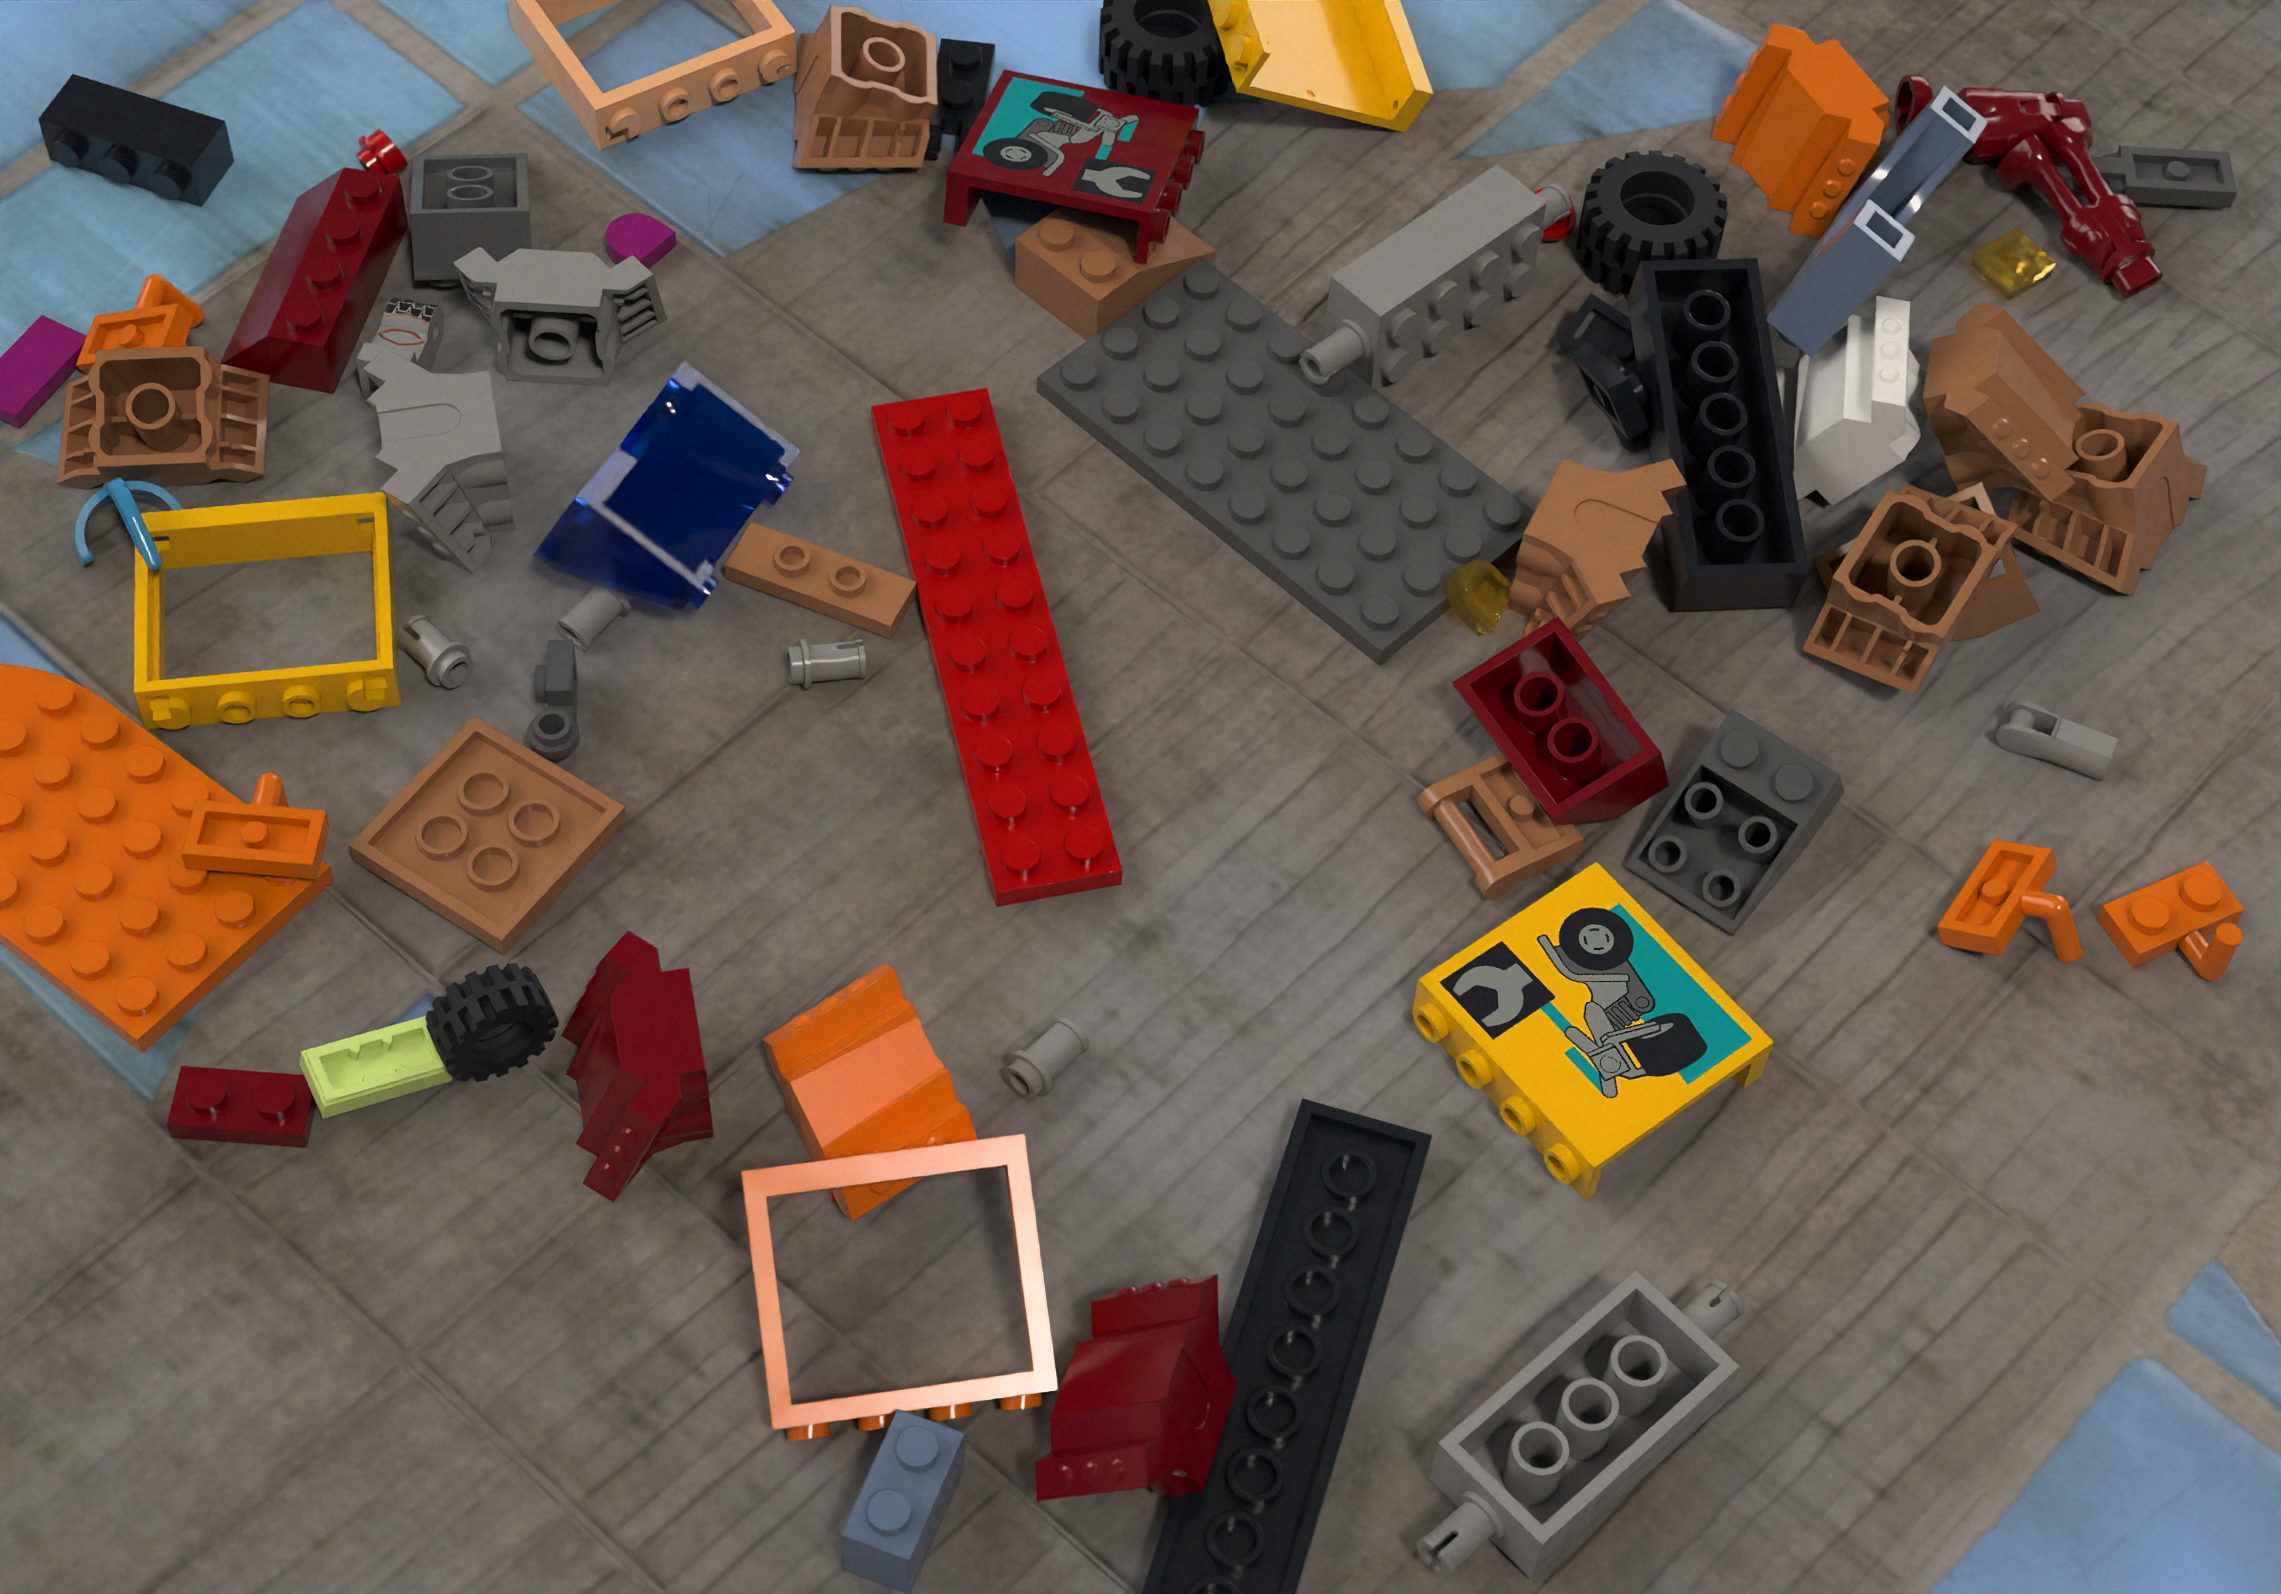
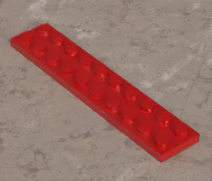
M977 389L871 406L872 425L912 580L916 581V597L996 907L1122 885V866L988 389Z

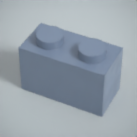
M897 1409L841 1534L844 1571L906 1594H911L965 1470V1433Z

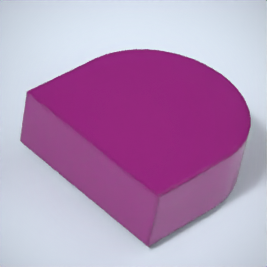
M631 213L620 216L612 221L606 230L607 252L615 264L633 255L647 269H650L677 246L675 231L645 214Z

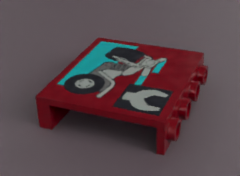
M1004 69L947 171L943 223L966 227L985 190L1140 221L1135 262L1146 264L1155 243L1164 245L1169 230L1170 218H1176L1179 211L1182 190L1188 191L1194 164H1200L1206 137L1205 131L1197 130L1200 109Z

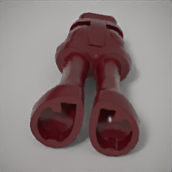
M2077 117L2060 120L2050 126L2043 142L2034 134L2013 148L1998 165L1995 176L2003 189L2012 192L2023 190L2031 185L2044 196L2063 227L2060 239L2069 253L2082 259L2093 271L2100 275V280L2105 285L2114 284L2123 298L2133 297L2155 285L2163 276V273L2152 260L2155 249L2151 243L2147 242L2140 222L2141 214L2138 212L2133 201L2126 195H2115L2101 176L2089 154V149L2093 143V132L2084 120ZM2055 165L2068 169L2090 205L2083 206L2064 181Z

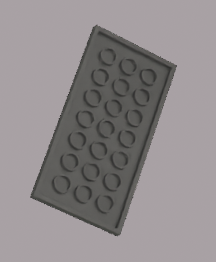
M1203 258L1185 269L1037 377V393L1379 666L1514 557L1519 551L1523 533L1535 512L1346 367L1330 377L1322 385H1317L1310 381L1304 374L1299 360L1302 358L1300 354L1303 351L1312 348L1316 344Z

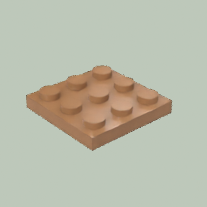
M473 716L352 841L349 849L353 861L502 954H505L626 823L627 817L625 806Z

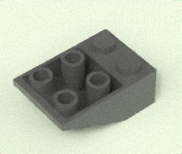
M1731 709L1627 861L1625 867L1731 936H1734L1810 844L1844 794L1841 777L1838 773L1734 709Z

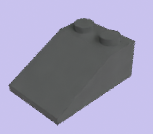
M527 153L413 156L410 222L415 281L428 280L429 284L440 287L460 284L461 281L453 262L479 246L497 262L519 248L532 249Z

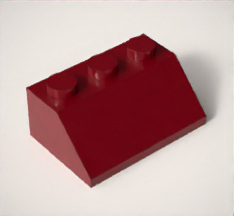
M1559 616L1452 682L1455 690L1554 826L1615 820L1669 786L1662 752Z

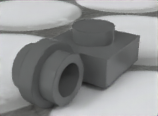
M573 639L548 640L547 665H536L535 668L536 702L547 703L548 709L537 714L531 721L527 730V736L531 750L550 762H558L568 758L577 748L580 740L577 725L579 676Z

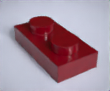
M181 1066L167 1127L171 1138L307 1148L317 1104L304 1075Z

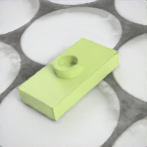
M426 1016L301 1051L300 1066L322 1118H328L451 1082L453 1076L447 1071L427 1030Z

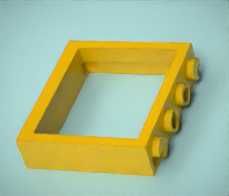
M383 492L140 513L162 559L161 567L152 570L146 565L143 556L135 546L134 695L146 730L160 728L177 730L186 726L224 722L241 724L255 719L287 716L305 718L319 713L351 710L373 711L382 707L401 706L399 645L396 640L398 619L394 529L387 496ZM374 518V522L359 523L358 519ZM168 536L169 540L156 541L155 537ZM373 551L377 660L165 679V569Z

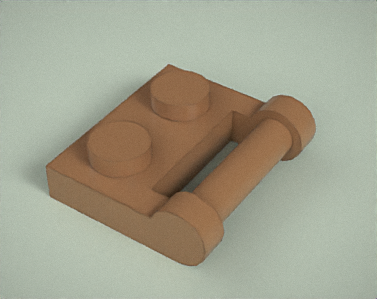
M1502 753L1428 786L1419 795L1417 804L1429 820L1438 821L1477 875L1475 885L1487 900H1494L1503 896L1516 883L1576 856L1582 850L1584 838L1573 824L1554 826ZM1470 799L1510 855L1497 860L1457 804Z

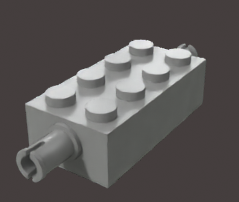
M1495 165L1331 276L1324 339L1300 354L1302 358L1299 362L1304 374L1313 383L1322 385L1330 377L1346 367L1377 391L1388 382L1394 383L1402 379L1414 364L1428 354L1441 352L1454 336L1470 325L1476 326L1484 322L1493 309L1510 297L1517 298L1523 295L1530 288L1536 277L1535 264L1539 244L1544 234L1543 231L1571 213L1569 210L1572 208V203L1566 191L1559 185L1551 183L1538 194H1534L1499 165Z
M1635 1270L1438 1442L1429 1479L1458 1508L1427 1536H1423L1416 1543L1417 1550L1424 1562L1429 1566L1438 1557L1441 1562L1434 1567L1433 1571L1443 1578H1449L1460 1564L1487 1540H1490L1531 1579L1536 1576L1726 1403L1740 1366L1716 1345L1712 1339L1733 1320H1737L1744 1313L1742 1302L1737 1294L1732 1291L1721 1301L1719 1296L1727 1289L1728 1285L1719 1280H1712L1705 1287L1704 1291L1680 1311Z

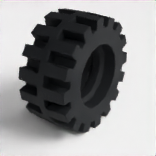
M508 963L503 970H500L498 964L487 966L483 974L478 975L476 971L465 975L466 981L460 985L453 982L445 988L447 992L445 997L437 996L432 1002L434 1010L427 1011L425 1018L427 1030L447 1071L453 1077L457 1075L459 1080L468 1081L474 1076L476 1082L487 1081L490 1074L494 1073L499 1078L508 1074V1069L515 1065L520 1069L528 1064L527 1058L529 1056H539L546 1049L543 1042L553 1041L556 1035L554 1028H557L559 1024L554 1008L536 974L527 966L520 969L518 964Z

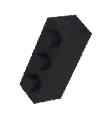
M76 74L71 75L38 118L50 160L56 161L65 167L82 169L107 177L116 183L133 185L158 193L167 199L180 200L199 207L203 206L234 163L224 120Z

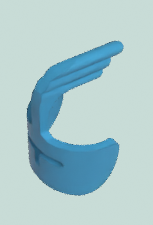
M121 477L105 482L104 487L89 498L78 515L73 533V550L77 560L81 565L93 561V554L87 549L85 542V526L97 511L115 503L134 545L143 556L146 565L152 570L159 569L162 565V559L134 500L150 503L162 511L182 510L181 505L169 492L149 482L123 481Z

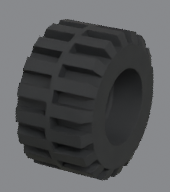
M1103 0V8H1101L1098 67L1100 74L1104 75V84L1109 90H1117L1120 93L1194 107L1195 105L1206 107L1214 102V95L1222 96L1226 92L1228 82L1233 79L1226 63L1225 54L1207 0Z
M1649 150V155H1641L1638 151L1628 152L1625 154L1624 160L1614 157L1606 161L1604 169L1597 168L1591 176L1590 183L1587 184L1576 238V249L1580 250L1578 257L1582 267L1590 268L1589 276L1596 283L1606 282V290L1616 295L1620 292L1629 294L1641 261L1717 259L1728 215L1726 211L1728 202L1726 195L1719 192L1721 185L1717 179L1705 176L1706 169L1698 163L1690 165L1685 162L1686 157L1677 154L1669 157L1662 155V151Z

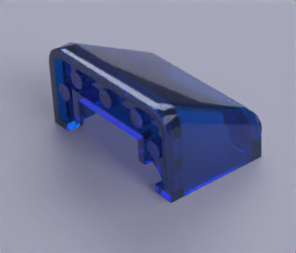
M683 361L653 403L645 410L592 479H589L532 556L554 572L678 613L687 604L698 610L720 582L711 574L717 565L716 562L763 499L774 506L795 477L787 472L786 469L800 450Z

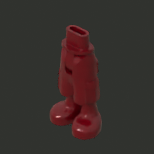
M1920 74L1905 75L1898 84L1895 97V126L1898 137L1934 97L1933 89L1928 79ZM1995 87L1963 88L1957 93L1961 100L1988 121L1975 144L1963 156L1965 160H1972L1973 163L2002 160L2019 143L2034 134L2043 142L2050 126L2063 119L2081 118L2091 129L2090 118L2081 98L2064 99L2060 92H2050L2047 95L2045 92L2003 91V89Z

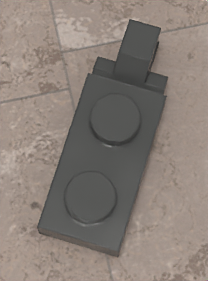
M2119 146L2117 153L2106 154L2103 157L2091 156L2095 166L2115 195H2126L2134 203L2231 208L2237 195L2229 152ZM2072 176L2075 195L2085 196Z

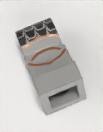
M396 297L389 300L383 313L381 325L372 343L364 342L356 357L363 399L367 400L379 388L363 368L384 348L431 372L444 330V312L441 306Z

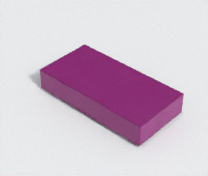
M41 315L0 358V420L20 429L78 368L76 363L87 336Z

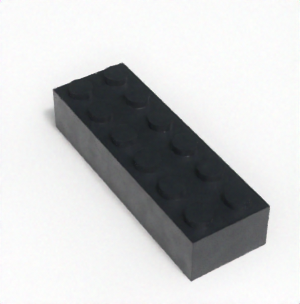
M1757 258L1641 261L1627 302L1639 381L1649 401V404L1643 407L1650 428L1647 430L1651 463L1673 459L1687 483L1685 487L1667 502L1673 514L1661 524L1673 611L1792 607L1809 575V567L1769 326L1766 321L1767 314Z

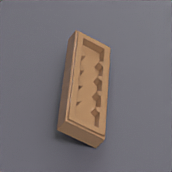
M752 521L724 564L726 579L892 639L917 596V586L914 580Z

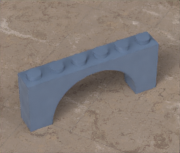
M1946 86L1941 88L1860 179L1766 319L1767 322L1776 328L1778 335L1784 342L1792 347L1800 348L1811 358L1901 262L1916 238L1904 226L1945 176L1975 144L1988 123L1986 119Z

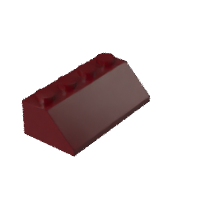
M343 167L297 197L222 357L221 364L270 375L269 382L329 394L335 393L408 228L400 177Z

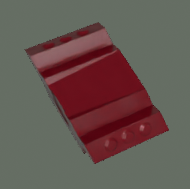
M629 930L596 966L594 976L585 986L586 991L577 1001L576 1009L561 1035L580 1047L566 1075L576 1080L583 1122V1132L576 1145L597 1157L582 1184L611 1202L618 1198L653 1154L684 1142L714 1138L706 1067L689 968L662 972L658 948Z
M1218 1274L1190 1279L1180 1277L1167 1283H1162L1161 1281L1152 1282L1143 1287L1129 1286L1107 1293L1091 1301L1092 1334L1076 1342L1050 1417L1051 1452L1035 1461L1037 1501L1152 1487L1156 1493L1165 1497H1177L1189 1491L1203 1493L1238 1384L1227 1365L1219 1342Z

